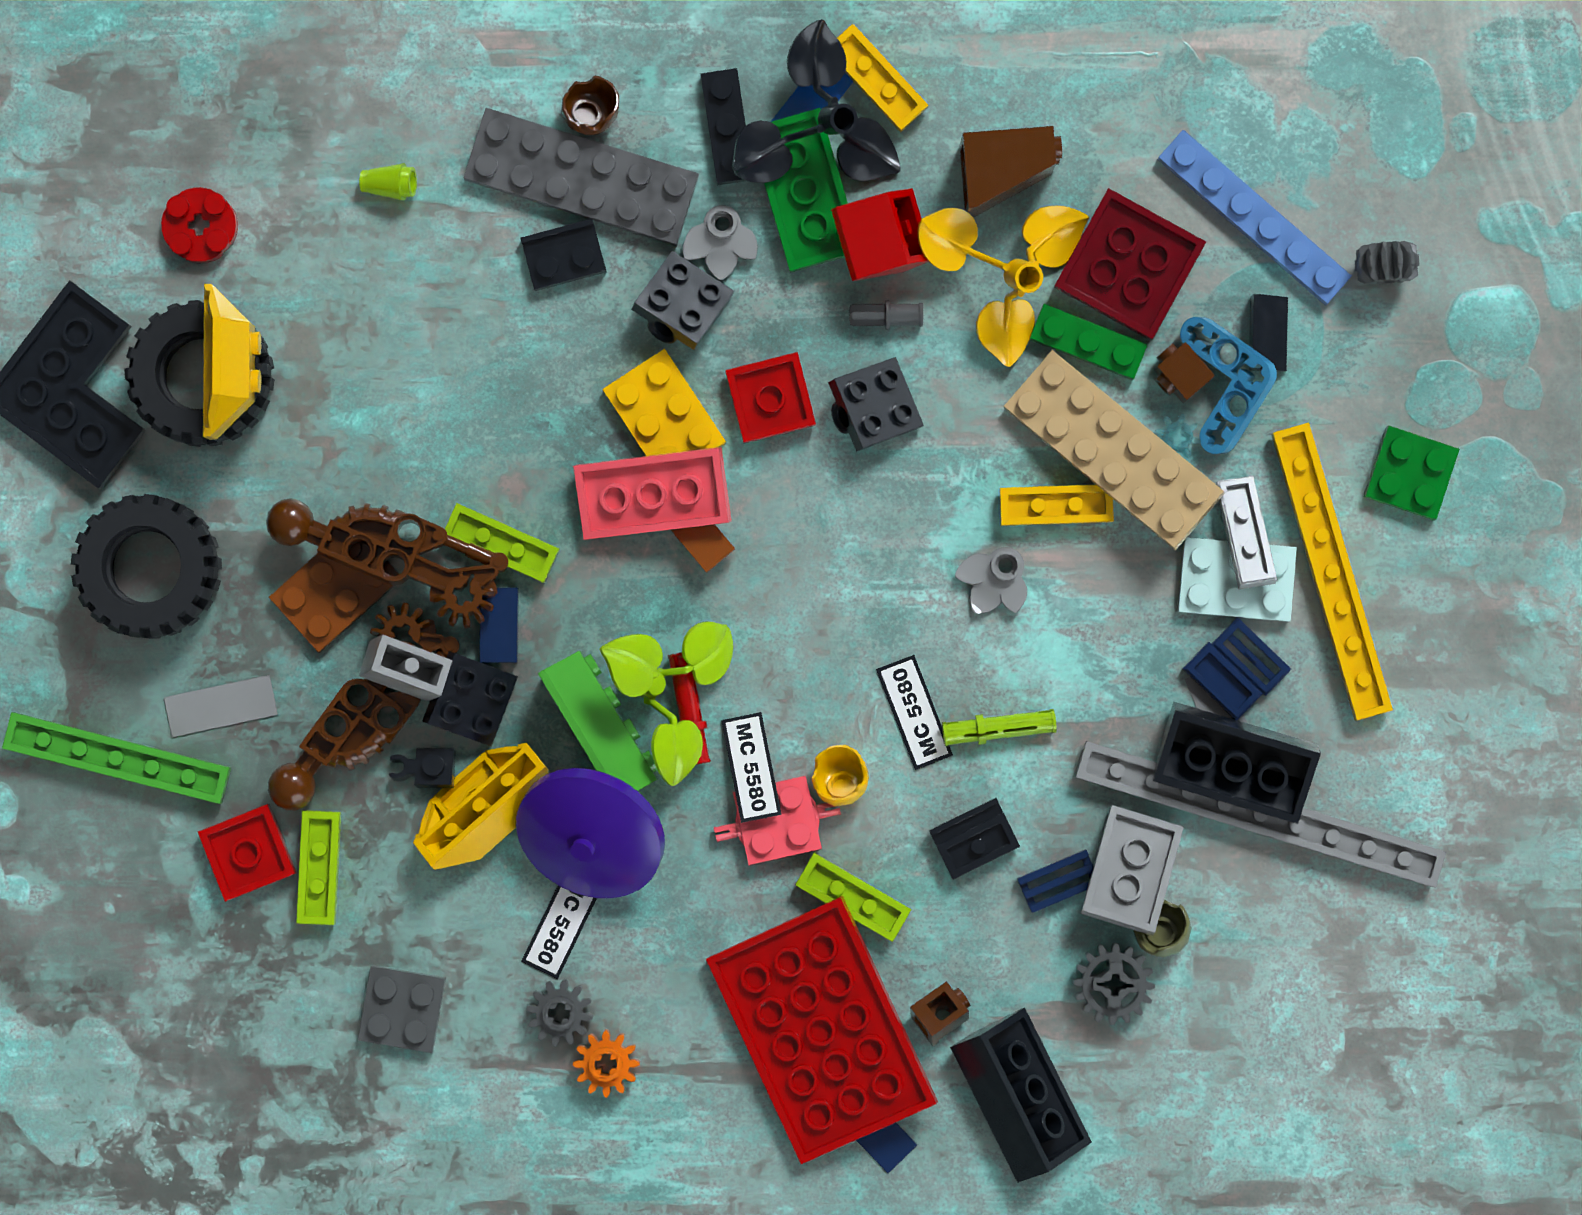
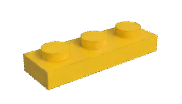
M854 24L850 25L837 37L846 55L845 73L900 132L907 128L928 108L929 105Z
M1097 485L1007 487L999 489L1001 526L1114 522L1113 498Z

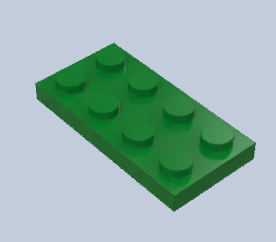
M813 109L775 120L771 123L778 127L782 138L818 125V115L821 109ZM824 132L786 143L785 146L793 156L791 167L781 178L764 183L790 273L845 257L831 209L848 204L828 134Z

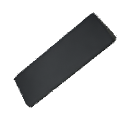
M1253 294L1250 297L1249 346L1269 359L1275 365L1277 372H1286L1288 297ZM1249 366V371H1261L1263 367L1252 368Z

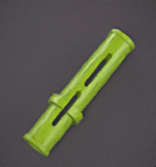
M1054 709L987 718H984L983 714L975 715V719L942 722V732L945 746L978 741L979 745L986 744L987 740L1056 733L1057 725Z

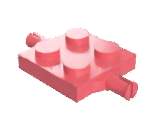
M806 776L775 782L782 815L741 823L734 791L733 796L737 810L736 823L714 827L715 834L730 831L715 835L716 841L718 843L719 841L739 837L745 847L749 866L822 850L818 833L819 819L841 815L840 808L825 811L826 809L839 806H833L828 803L816 805V802L810 795Z

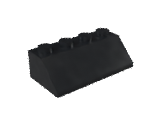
M1173 701L1162 736L1153 781L1298 824L1321 752L1316 743Z
M1025 1007L973 1032L950 1047L1017 1183L1050 1172L1092 1143Z

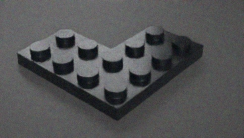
M69 280L0 371V415L101 490L146 431L87 386L132 326Z

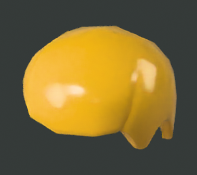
M833 745L815 757V770L811 778L813 787L823 802L833 806L853 804L865 793L868 786L869 773L864 760L856 749L847 745Z

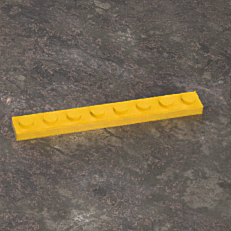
M1308 422L1273 432L1271 434L1354 720L1358 721L1392 711L1393 708L1310 424Z

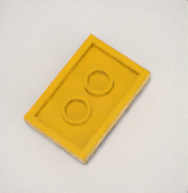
M665 348L602 389L646 456L721 447L726 443Z

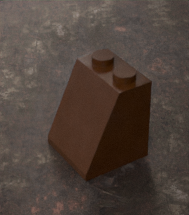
M1054 126L963 133L959 146L964 210L974 218L1051 176L1055 166L1059 165L1060 159H1062L1061 136H1054Z

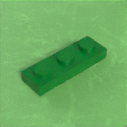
M1043 304L1030 336L1031 341L1132 381L1136 376L1148 345L1046 304Z

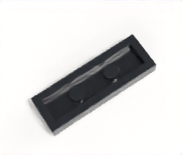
M733 68L700 73L717 186L744 182L745 180L738 177L732 169L735 142L740 131L746 126L738 70Z

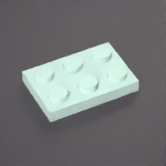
M1187 537L1183 541L1177 612L1291 622L1297 547L1269 545L1277 576L1276 583L1238 589L1228 541Z

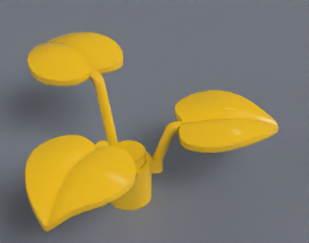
M1060 205L1045 206L1035 210L1027 217L1022 226V236L1030 245L1026 249L1028 261L1013 259L1008 264L970 248L977 240L978 227L971 214L959 208H944L923 217L918 224L917 235L919 246L925 258L933 266L941 270H959L964 265L967 254L1004 270V280L1014 290L1005 295L1004 303L1001 301H991L983 307L976 321V334L986 350L1004 366L1011 367L1024 352L1035 324V315L1031 304L1023 299L1013 301L1012 299L1017 296L1023 297L1025 293L1034 292L1041 286L1043 272L1039 264L1045 267L1056 268L1068 262L1081 238L1089 217L1079 210Z

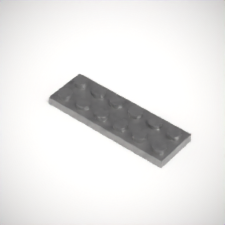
M485 108L463 178L471 183L587 219L592 218L594 221L677 246L699 173Z

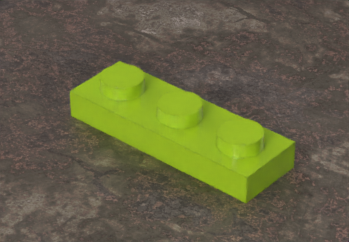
M456 503L445 527L447 534L469 544H476L494 553L500 552L505 554L508 558L509 568L545 583L560 550L555 546Z
M302 810L296 923L336 924L341 812Z
M813 853L795 884L825 903L843 896L854 920L892 942L912 910L816 853Z

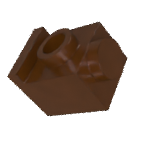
M946 981L910 1006V1014L912 1020L930 1044L934 1046L939 1043L941 1038L969 1019V1010L967 1008L971 1005L959 988L953 990ZM939 1010H946L950 1013L943 1020L936 1017V1013Z

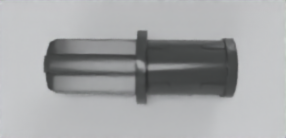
M885 300V304H852L849 308V322L852 326H885L886 330H889L890 326L923 327V303L890 304L889 300Z

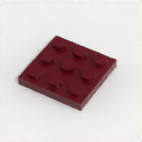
M1108 188L1054 288L1152 341L1206 241Z

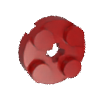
M196 187L186 189L168 200L162 215L161 228L165 242L175 254L192 263H209L218 260L224 255L223 253L228 250L230 245L234 243L238 233V220L234 209L221 194L208 188ZM202 215V219L209 221L210 225L203 229V235H197L194 229H190V223L195 221L196 216Z

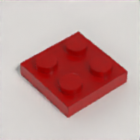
M798 352L725 370L744 444L816 426Z
M270 804L263 805L198 831L225 902L297 873Z

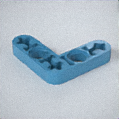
M1192 317L1187 319L1181 327L1180 337L1182 343L1186 342L1198 356L1232 379L1200 432V443L1205 451L1211 454H1225L1236 446L1276 381L1277 371L1275 365L1269 359L1213 320L1206 317ZM1204 326L1202 333L1209 339L1217 340L1212 345L1205 340L1194 341L1197 336L1193 332L1194 327ZM1227 343L1232 344L1237 351L1235 361L1229 365L1224 364L1220 358L1221 348ZM1244 364L1252 368L1263 367L1261 374L1264 376V380L1253 382L1255 375L1247 369L1240 368ZM1237 395L1242 396L1246 401V410L1239 417L1234 416L1230 410V402ZM1227 421L1235 423V427L1226 426L1223 430L1221 437L1225 440L1224 444L1214 445L1216 438L1212 435L1213 431H1221Z

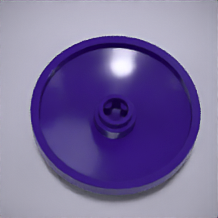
M569 768L546 774L534 782L528 789L517 811V836L527 858L550 881L579 895L593 898H617L632 894L644 887L653 878L663 858L665 835L660 819L653 807L629 784L600 771Z

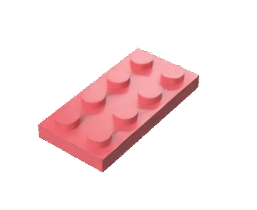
M722 447L573 466L584 540L722 524L732 521Z

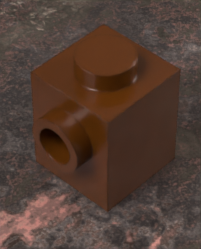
M1186 342L1179 348L1172 343L1156 357L1161 363L1154 369L1158 375L1155 378L1156 383L1167 395L1170 396L1174 393L1182 403L1186 402L1215 376Z

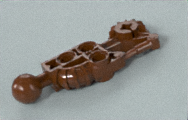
M292 498L280 500L272 506L267 514V531L272 539L279 544L293 546L307 541L318 546L317 552L319 555L389 585H401L408 579H412L431 587L430 602L433 604L446 603L439 608L437 615L441 618L451 611L452 614L448 623L452 627L457 624L459 616L463 617L465 629L471 626L469 619L471 615H474L480 624L485 621L479 609L492 612L494 606L483 599L492 598L497 595V587L494 580L498 577L499 573L504 572L508 568L509 564L507 556L503 553H494L476 544L466 543L448 535L447 531L441 526L424 520L415 514L406 513L398 509L395 512L389 511V507L382 505L381 508H372L371 504L364 503V507L356 509L354 505L349 506V510L341 518L337 516L334 520L330 519L328 526L314 520L313 513L308 505ZM408 523L415 524L420 529L418 538L411 542L404 541L399 537L401 527ZM356 543H365L370 547V554L363 561H354L349 556L351 547ZM445 545L484 565L448 569L420 555ZM390 558H400L405 563L403 572L398 576H390L384 571V564ZM474 574L475 576L469 585L470 596L474 598L473 601H465L463 606L458 605L457 596L454 595L455 591L462 592L465 587L467 588L469 579Z
M402 603L401 615L399 616L393 605L387 606L391 619L388 621L384 616L377 614L375 619L385 626L383 630L378 628H371L370 630L372 635L380 636L383 634L396 639L397 635L393 632L396 627L404 628L406 625H409L410 630L408 634L412 637L413 641L421 645L423 650L429 652L437 650L435 654L445 658L449 651L457 653L460 648L459 641L452 636L444 637L436 633V626L433 620L427 619L419 624L417 623V620L423 614L421 608H417L411 618L408 617L410 609L408 603ZM402 641V642H404V643H407V644H410V645H412V646H415L414 644H412V643H410V642L408 643V642ZM352 679L347 681L299 745L304 751L295 763L281 765L272 772L268 781V793L271 800L284 810L296 811L304 808L311 802L315 794L316 783L313 776L322 764L336 768L337 765L344 766L349 771L354 770L355 765L361 763L367 765L370 763V757L376 753L381 754L384 751L382 746L386 742L390 744L420 705L421 699L400 691L385 693L388 688L387 686L368 679ZM357 684L363 685L368 691V700L362 706L353 705L348 698L349 690ZM387 706L395 708L399 714V721L392 728H385L379 722V713ZM333 715L341 716L346 722L345 732L338 737L330 735L326 729V723Z

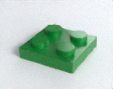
M1388 425L1385 429L1363 497L1431 520H1437L1460 449Z

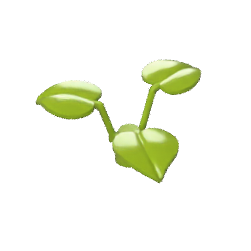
M706 621L700 622L688 630L682 644V655L688 663L684 667L658 668L663 658L662 649L656 639L644 634L622 636L608 642L599 649L607 663L616 688L623 695L629 697H644V704L651 705L669 720L670 724L663 723L655 728L652 735L651 751L660 776L670 786L680 783L695 767L702 753L703 741L700 730L693 722L682 720L677 723V717L658 703L655 697L660 695L665 689V676L687 674L692 671L693 677L698 684L709 685L718 681L726 673L733 655V639L729 627L725 624Z

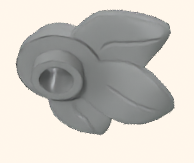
M719 205L707 212L704 223L689 230L683 245V255L686 260H696L705 257V262L710 272L718 280H724L734 271L738 257L756 259L758 246L754 233L741 225L738 213L729 206ZM720 218H725L730 223L729 228L725 231H719L715 227L716 221Z
M1001 547L993 551L991 555L973 554L960 564L955 573V577L958 580L972 584L970 601L972 610L976 614L989 612L1001 603L1010 611L1017 613L1027 598V586L1021 577L1024 571V560L1021 554L1013 548ZM1008 559L1011 561L1012 570L1009 573H1003L999 570L998 563L1000 560Z

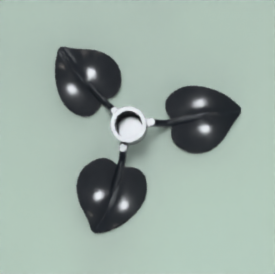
M823 19L809 24L796 36L788 52L787 69L792 81L796 85L801 87L813 85L814 92L828 102V105L820 110L818 125L782 138L778 127L769 121L759 120L747 124L740 131L736 139L732 163L734 173L745 181L766 183L781 178L793 163L792 153L785 144L822 132L828 135L840 134L844 139L838 146L837 160L841 170L851 179L870 181L883 176L897 174L901 171L896 149L884 128L873 119L858 118L855 109L851 105L838 104L837 97L830 96L821 88V86L830 87L837 84L845 74L847 64L846 55L840 41L830 31Z

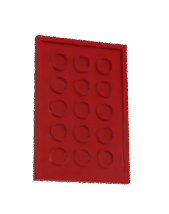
M843 896L706 958L800 1164L806 1163L938 1103L936 1095Z

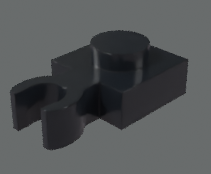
M416 748V759H408L400 754L390 756V761L392 763H403L404 769L397 774L389 773V776L393 781L397 782L415 777L414 785L417 788H454L456 751L454 748Z

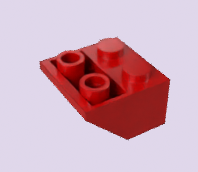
M913 188L885 192L831 209L852 281L903 273L929 262L922 253L918 242V224L922 218Z

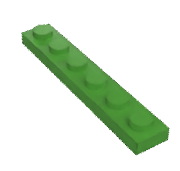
M11 712L2 749L217 804H222L231 772V767L16 712Z

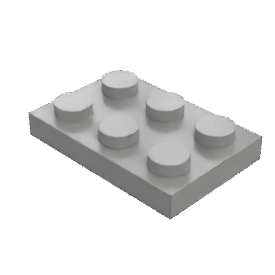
M1112 805L1109 809L1080 914L1153 936L1158 924L1184 827Z

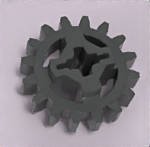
M1112 943L1111 951L1109 952L1100 944L1097 946L1099 955L1094 957L1086 952L1084 955L1089 963L1086 966L1077 964L1075 967L1082 973V978L1072 979L1074 985L1081 986L1082 991L1074 995L1075 999H1086L1087 1002L1082 1010L1085 1013L1093 1009L1096 1010L1094 1020L1100 1022L1104 1015H1106L1110 1025H1115L1118 1016H1121L1125 1023H1130V1012L1134 1011L1141 1016L1143 1011L1139 1006L1140 1003L1151 1004L1152 999L1145 995L1146 990L1155 988L1154 983L1146 981V977L1150 976L1153 970L1152 968L1142 969L1141 965L1146 958L1143 955H1139L1133 959V948L1130 946L1122 953L1118 943ZM1107 960L1106 968L1099 975H1091L1098 964ZM1122 960L1128 962L1134 968L1138 978L1128 977L1123 972ZM1112 974H1116L1120 981L1130 985L1117 987L1115 993L1111 994V990L1108 987L1097 983L1110 981ZM1090 990L1100 991L1105 996V1007L1095 1002ZM1130 992L1136 993L1129 1004L1121 1007V1000Z

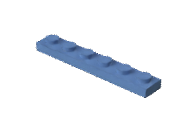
M1182 130L1158 157L1157 160L1324 305H1327L1351 278L1352 275L1186 131Z

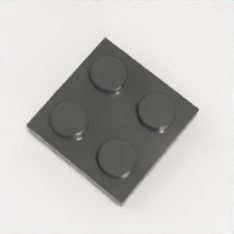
M372 965L358 1040L432 1053L434 1051L446 978Z

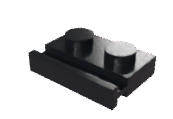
M592 218L520 238L535 291L607 272Z
M996 797L928 830L953 880L1020 847Z

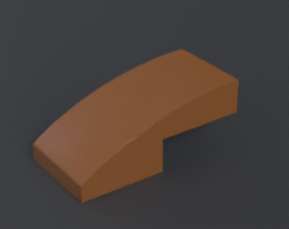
M715 524L671 529L672 533L706 573L735 550L734 546Z

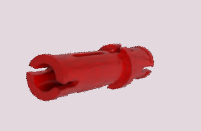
M682 652L667 656L670 668L688 665L683 658ZM691 671L687 674L672 675L680 721L689 720L693 722L700 730L702 736V753L696 765L709 763L711 760L708 754L704 729L708 728L707 721L702 720L693 673Z

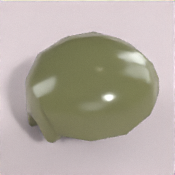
M1164 900L1154 935L1133 930L1142 950L1150 955L1164 958L1178 954L1188 944L1192 928L1185 908L1181 904L1175 905Z

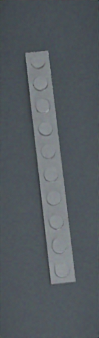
M1085 742L1076 771V778L1436 888L1446 855L1445 851L1305 808L1302 810L1299 823L1296 824L1153 781L1156 762L1091 742Z

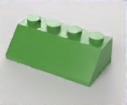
M577 651L539 672L538 675L596 771L612 775L629 784L637 791L658 780L655 772L658 770L652 754L649 750L644 753L640 750L635 741L641 737L630 718L623 721L616 708L621 706V703L611 686L605 689L602 687L596 677L602 671L591 654L584 657L581 651Z

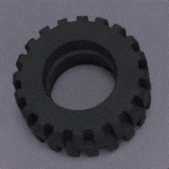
M190 300L186 305L175 303L167 306V312L163 314L156 312L148 318L151 323L145 329L140 327L134 335L138 340L134 348H128L126 358L130 359L129 368H124L125 380L130 385V389L127 390L130 401L135 403L138 408L136 412L142 420L148 422L151 428L176 442L201 447V445H209L211 447L223 445L225 440L231 439L233 441L243 436L241 432L247 427L252 429L259 421L256 417L261 410L266 411L270 403L267 400L269 390L273 391L275 379L271 377V370L274 369L272 357L268 354V345L264 338L261 336V354L255 355V370H260L261 372L260 393H255V402L217 440H209L203 437V409L189 408L176 401L171 395L166 381L167 368L175 352L190 341L204 339V303L200 300Z
M151 494L124 496L121 501L116 503L111 501L102 506L103 511L100 514L91 515L85 522L89 526L84 533L79 532L75 543H78L79 546L77 553H72L71 565H75V575H71L73 587H78L80 591L79 601L83 607H87L92 612L90 615L92 618L118 634L147 639L175 635L182 632V628L187 625L192 626L200 620L198 616L203 610L208 611L213 603L211 597L214 590H219L221 580L217 579L218 570L222 569V559L218 557L216 551L219 548L216 538L211 536L208 531L210 527L202 518L195 515L194 511L185 505ZM140 532H156L167 537L177 548L181 560L180 575L176 585L167 596L153 602H139L129 598L119 589L114 578L113 567L118 549L126 539Z

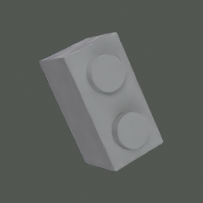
M382 634L369 641L359 676L428 702L442 695L452 660Z

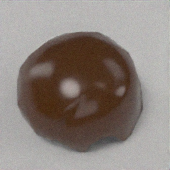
M595 75L592 79L585 82L575 81L562 98V116L567 125L579 133L585 135L600 134L605 132L617 118L619 93L613 83L601 76Z

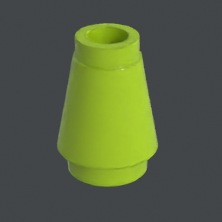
M405 163L362 170L359 177L361 192L404 201L407 197L415 196L417 189L416 170L414 167H407Z

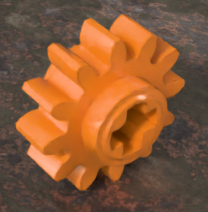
M605 1029L603 1032L602 1040H598L594 1034L590 1033L588 1041L591 1046L588 1048L585 1045H578L576 1048L580 1054L584 1055V1059H577L573 1062L574 1067L584 1069V1072L578 1076L577 1081L584 1082L589 1079L591 1084L589 1085L588 1093L590 1094L598 1086L603 1087L602 1092L605 1098H608L612 1086H615L618 1092L624 1093L625 1086L622 1080L626 1079L630 1082H635L636 1080L635 1074L629 1071V1067L634 1068L640 1065V1060L630 1059L629 1054L635 1050L636 1045L631 1044L624 1047L622 1045L625 1038L624 1033L619 1034L616 1040H611V1034L608 1029ZM605 1053L610 1054V1060L616 1059L617 1065L611 1067L609 1073L603 1072V1066L598 1067L596 1061L602 1059Z

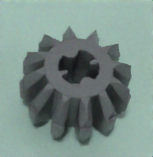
M1383 241L1363 245L1356 250L1355 271L1357 272L1358 281L1363 284L1403 283L1404 281H1411L1418 276V266H1420L1419 254H1417L1416 245L1411 242Z

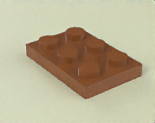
M356 543L351 547L349 556L354 561H363L369 556L370 547L365 543ZM317 553L271 594L269 598L316 651L321 653L389 592L394 585L384 583ZM387 560L384 564L385 573L390 576H398L399 572Z

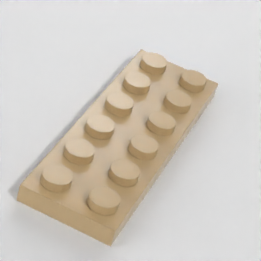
M1053 350L1004 405L1005 410L1175 551L1225 494L1219 486Z

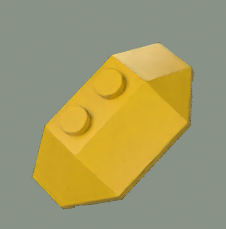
M204 284L203 437L209 440H217L255 402V393H260L261 372L260 370H255V355L261 354V333L255 332V326L212 284Z
M527 743L485 750L454 778V788H442L429 800L421 820L419 834H416L413 844L434 870L480 860L516 828L517 811L525 794L534 782L548 774L549 769Z

